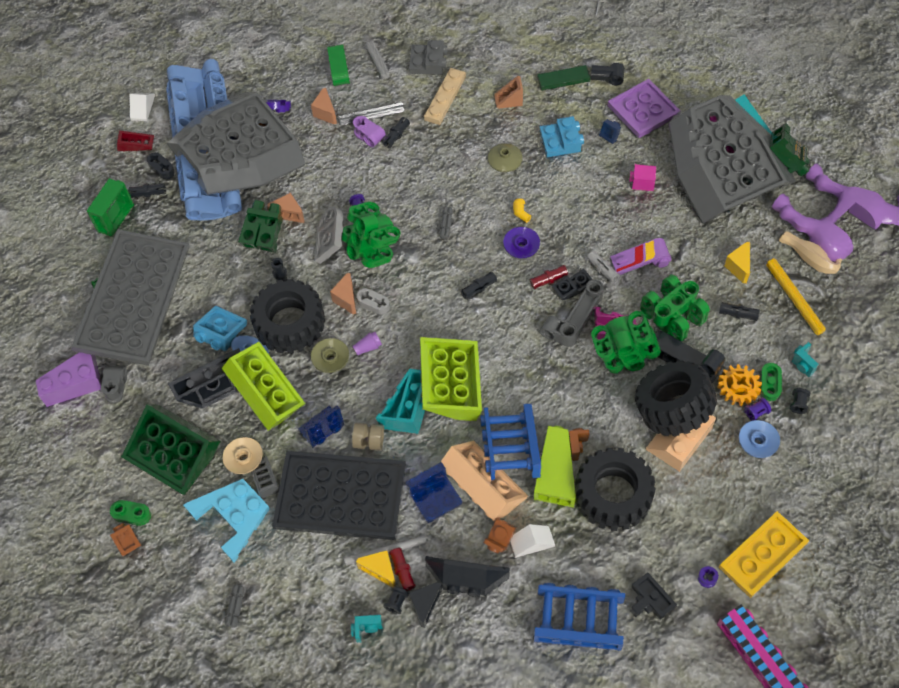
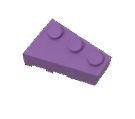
M80 352L35 380L38 395L46 407L100 390L102 385L95 355Z

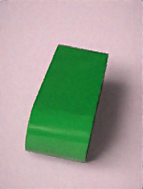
M343 44L328 46L333 86L350 84Z

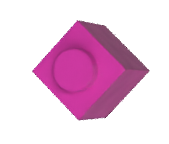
M635 164L634 171H630L629 182H633L632 189L654 191L656 166Z

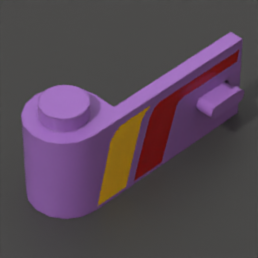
M662 238L650 240L610 256L615 271L620 275L652 262L654 266L663 268L671 261L670 253Z

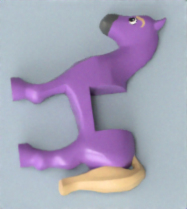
M817 163L807 172L806 179L814 182L815 189L838 197L835 209L827 217L817 220L803 216L793 208L789 197L785 194H781L772 205V209L780 213L781 219L789 222L797 231L806 233L809 236V241H806L786 231L779 238V242L791 246L806 263L817 271L826 274L837 273L840 270L842 260L853 251V243L848 234L834 224L845 212L849 210V213L874 230L882 223L899 225V188L896 192L898 206H894L885 202L874 191L859 187H847L833 182L823 174L822 167Z

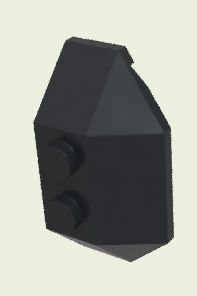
M237 348L169 382L168 385L175 399L178 402L204 409L238 392L237 388L222 370V367L230 357L241 352L240 349Z
M430 556L425 557L427 569L437 582L442 583V589L447 590L450 594H459L461 592L468 593L471 597L486 596L510 577L509 567Z

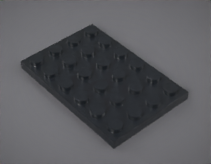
M286 451L272 523L273 529L396 540L406 461Z

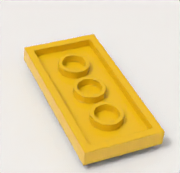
M777 511L727 557L718 568L751 598L804 548L809 540Z

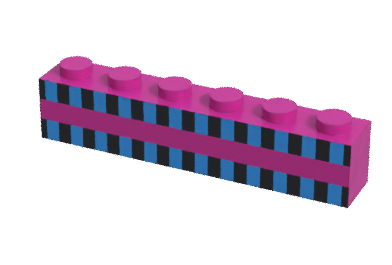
M741 604L720 618L717 625L764 688H809L797 678L795 669L784 661L779 648L771 644L766 631L762 627H758L750 610L745 609Z

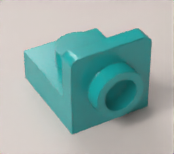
M381 615L355 616V623L351 624V635L355 637L357 643H362L361 630H365L367 633H374L378 629H383Z

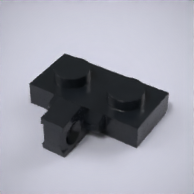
M648 572L631 586L638 594L635 598L637 603L630 610L635 617L644 611L648 614L653 611L661 620L677 607L673 599Z

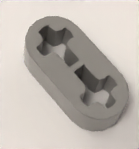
M367 288L357 292V302L361 307L380 315L386 314L389 311L390 303L387 297Z

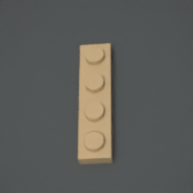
M453 68L449 69L424 115L425 121L441 125L466 78V72Z

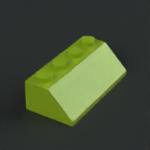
M260 342L230 357L222 367V370L268 431L282 423L306 404Z

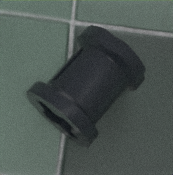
M795 388L792 392L794 397L793 403L790 404V410L797 414H805L808 412L807 400L811 393L807 389Z
M392 586L390 589L391 595L383 607L394 614L400 615L402 604L405 598H408L409 593L402 588Z

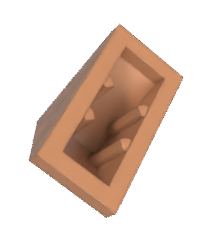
M516 76L494 94L497 108L523 106V87L520 76Z
M323 88L311 104L313 117L337 124L335 111L327 89Z
M291 193L268 203V211L271 203L281 206L283 220L304 223L302 209Z
M346 273L330 291L332 302L351 314H356L351 274Z

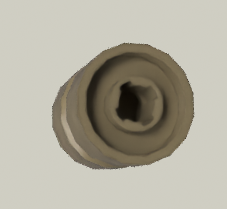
M366 423L354 424L352 435L353 448L365 449L368 446L370 450H382L384 425L372 424L368 427Z

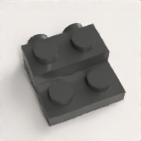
M428 40L427 45H412L409 74L442 75L443 68H446V58H444V55H447V45H444V41Z

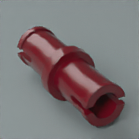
M565 265L550 271L546 270L543 274L530 278V284L534 290L548 283L551 285L555 280L567 276L568 271Z
M395 548L389 552L395 566L394 572L395 575H398L402 588L408 592L416 587L410 573L411 567L406 563L402 548Z

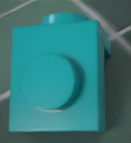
M809 342L795 349L792 360L797 369L808 377L815 373L819 365L807 354L812 345Z

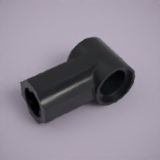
M613 63L610 66L592 65L591 80L609 81L614 86L621 85L624 81L625 67L621 63Z

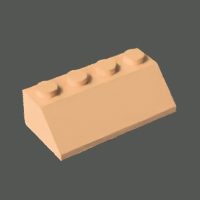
M475 441L451 446L439 464L493 521L508 515L528 497L503 470H495V480H491L490 473H486L485 460L489 459L484 457V450Z

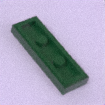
M586 65L537 74L541 91L590 82L591 78Z

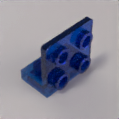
M329 405L298 428L301 435L312 448L316 445H321L327 437L342 429L344 421L338 405L334 408H331Z
M442 462L406 481L407 491L427 523H431L462 505L461 498L446 476V468Z

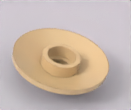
M242 437L235 439L225 448L223 463L234 474L249 473L260 464L263 456L262 448L252 438Z

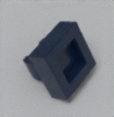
M606 119L603 122L599 136L614 144L618 139L621 124Z

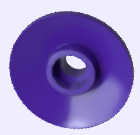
M516 227L506 233L503 245L506 252L511 256L528 258L538 251L540 238L530 228Z

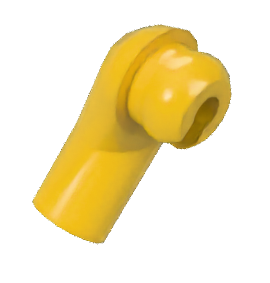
M517 198L513 202V213L528 223L531 215L524 211L525 201L522 198Z

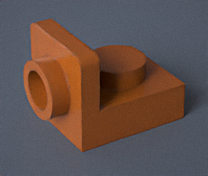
M576 428L569 431L572 461H578L580 453H583L582 442H587L589 439L588 429Z
M497 518L488 538L483 543L488 545L487 548L495 553L507 550L517 527Z
M122 523L113 528L114 533L110 536L122 557L141 546L130 524L125 526Z

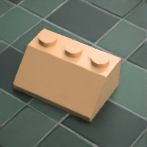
M709 415V420L706 423H702L700 428L697 430L693 429L688 434L681 433L680 436L656 434L646 447V450L680 472L713 428L716 417Z

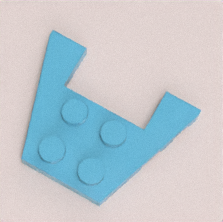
M244 479L183 505L195 520L214 507L236 531L237 534L221 546V549L233 563L238 559L242 548H245L253 531H256L270 509Z

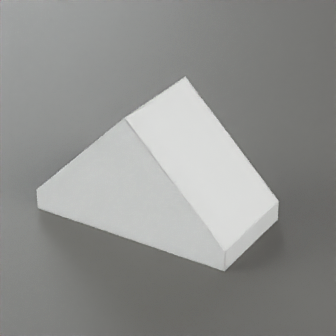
M137 92L130 94L131 120L148 121L155 98L154 93Z
M529 524L515 533L510 541L515 558L555 547L549 526Z

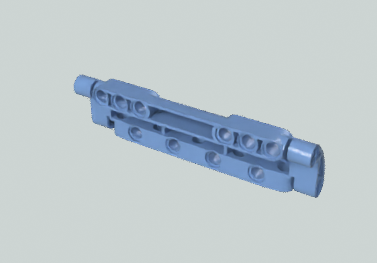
M209 59L205 61L202 69L171 65L167 68L168 83L166 92L173 138L201 111L207 109L206 101L209 108L227 100L224 77L220 74L217 60ZM199 150V152L202 154H206L207 152L205 150ZM175 155L181 201H184L186 217L188 219L199 221L214 220L233 215L242 210L239 190L222 192L221 197L220 193L207 195L197 182V171L184 155L178 157Z

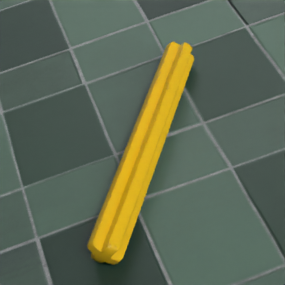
M775 258L769 260L766 266L816 335L824 333L826 330L825 326Z

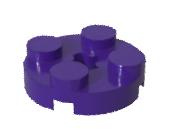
M267 100L266 102L272 110L276 109V112H286L291 108V100Z

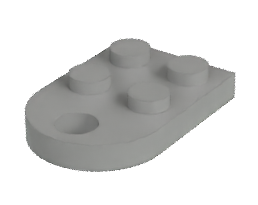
M334 206L329 207L324 212L317 228L314 261L320 264L342 246L343 212Z

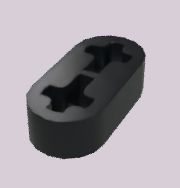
M154 152L147 156V163L150 169L162 179H170L174 176L175 170L173 165L161 154Z

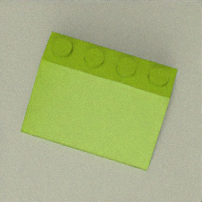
M420 337L422 409L455 420L477 421L482 412L478 341Z

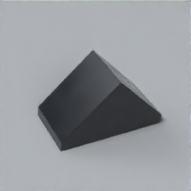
M436 582L409 593L420 626L423 628L426 627L440 597L442 583Z

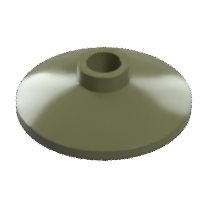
M508 143L498 144L488 153L489 165L499 172L516 170L521 165L523 159L520 149Z
M335 338L321 340L313 347L311 352V361L314 367L325 373L341 370L349 360L348 347L344 342Z

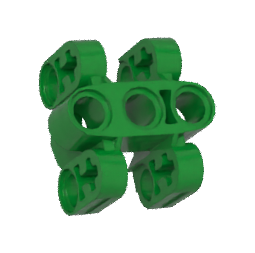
M365 202L351 206L347 219L354 224L345 226L341 235V239L348 243L346 249L348 257L351 260L362 258L361 263L367 268H375L389 263L393 257V252L389 245L395 244L401 235V231L393 225L387 215L381 214L379 211L380 207L374 202Z
M673 274L668 275L662 281L660 292H662L664 298H660L652 290L642 297L640 310L649 320L653 319V322L660 330L681 342L687 338L690 325L687 320H690L696 326H702L707 321L710 312L709 305L703 299H697L699 285L694 281H686L681 284L680 280Z
M634 311L629 316L615 318L604 326H596L591 332L598 356L604 361L609 372L614 374L621 372L624 367L632 372L641 370L645 366V358L655 359L661 352L656 334L641 311ZM636 317H642L643 320L640 324H633V320ZM642 331H643L644 334L646 335L645 337H642V336H641V332H642ZM599 332H606L603 339H596ZM649 345L653 347V352L651 353L649 352ZM613 359H615L617 362L615 367L612 366Z

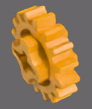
M737 364L735 369L729 366L728 371L723 370L722 375L719 376L717 388L721 389L720 395L726 396L725 401L730 399L732 400L731 405L738 402L739 406H742L743 402L750 405L752 400L756 401L761 392L762 382L758 381L759 375H753L754 369L748 371V366L745 365L742 369Z

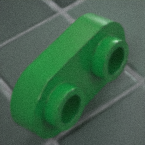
M775 363L765 364L760 373V382H762L760 394L767 401L777 400L782 392V370Z
M118 500L110 507V515L117 522L142 526L151 519V511L145 504ZM120 507H123L120 512H117ZM138 511H142L140 515H136Z

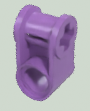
M357 116L353 120L355 136L370 147H375L386 136L385 131L379 125H376L364 116Z

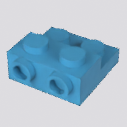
M574 116L557 119L556 124L540 126L539 131L547 157L581 152L584 137L583 134L578 132L580 131L579 121H575Z
M214 306L193 325V337L199 343L206 342L210 344L214 350L221 349L226 351L231 346L236 335L247 326V319Z

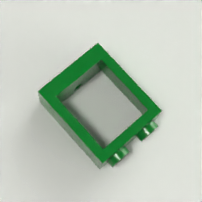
M109 178L87 209V213L97 232L113 237L134 206V203L126 185L120 180L116 181Z

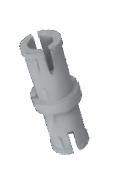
M595 250L588 254L587 260L611 284L619 279L620 274L610 266L607 260L600 257Z

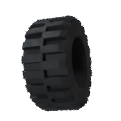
M287 279V281L278 280L275 284H268L265 290L262 288L258 292L259 296L254 297L253 304L250 307L251 323L259 341L271 351L276 349L277 353L287 351L288 354L294 353L295 350L300 352L304 350L305 346L310 347L313 345V340H318L321 336L320 332L324 330L325 322L324 310L319 294L309 284L304 285V282L299 280L294 282L293 279ZM293 307L304 311L302 317L292 324L278 325L271 322L275 314L285 308Z
M682 360L676 363L671 361L667 362L666 365L657 366L654 371H649L647 376L640 380V385L637 386L635 391L636 406L646 426L653 432L661 433L664 436H669L670 434L672 436H680L681 433L688 434L693 429L697 430L701 427L702 423H706L709 420V415L712 416L717 405V395L708 373L703 367L690 361L686 363ZM679 395H683V396H681L680 398H678V399H676V400L669 401V400L672 399L673 397H676V396H679Z
M611 447L606 448L605 452H602V450L596 451L594 457L589 455L585 459V463L580 465L575 482V501L577 507H581V514L584 517L589 516L588 521L595 524L596 522L599 524V528L604 530L605 526L611 527V531H617L618 527L626 530L629 529L630 524L636 526L640 523L641 519L647 516L656 490L654 486L656 482L655 477L651 475L652 470L650 466H645V460L642 457L636 458V453L632 451L629 453L624 452V448H618L617 451ZM618 476L630 483L634 490V495L625 502H610L598 494L595 484L603 477Z

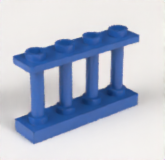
M523 404V412H520V415L489 416L488 407H484V415H480L481 427H485V430H482V440L487 442V445H484V457L489 459L485 460L486 473H490L491 480H495V470L519 468L531 470L532 478H541V460L532 404ZM521 423L524 424V427L517 430L491 431L490 424ZM523 437V439L527 440V442L520 445H492V439ZM523 452L529 454L526 460L494 461V454Z
M544 583L538 586V595L544 596L542 625L540 628L535 627L534 642L622 650L624 636H618V633H616L618 603H624L625 593H620L616 589L599 591L595 587L577 589L574 585L557 587L553 583ZM553 597L566 598L564 627L561 630L553 629L551 626ZM574 599L587 600L586 630H583V632L573 629ZM596 601L609 602L608 632L605 634H598L594 630Z

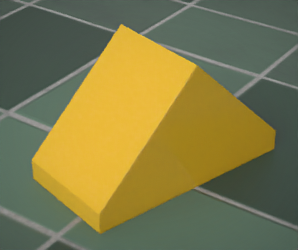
M745 242L730 253L724 265L742 283H747L750 275V242Z
M387 550L357 559L358 569L390 587L396 586Z

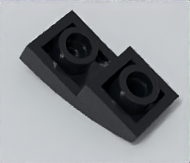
M583 268L570 278L567 275L552 285V287L563 301L584 292L587 283L593 279Z

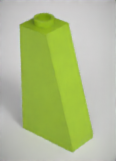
M548 426L541 458V478H537L534 500L574 508L576 492L568 429H564L561 426Z

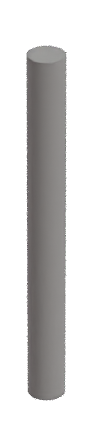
M424 535L344 557L345 564H354L360 557L386 550L389 554L395 548L405 550L427 544Z

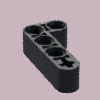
M656 331L655 334L661 349L658 358L665 362L672 361L676 363L682 360L685 363L690 361L698 364L706 370L711 383L715 381L725 362V356L720 351L711 349L705 355L663 331ZM649 345V352L651 353L653 352V347Z

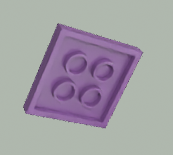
M650 79L614 97L607 104L638 138L671 121L674 115L681 112Z

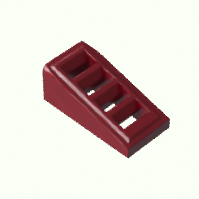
M119 130L117 151L152 150L154 135Z

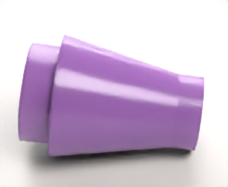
M369 332L354 344L353 348L357 355L379 349L382 343L376 332Z

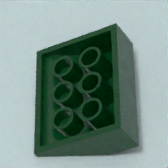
M146 404L121 457L180 494L185 495L212 460L221 441L160 405Z

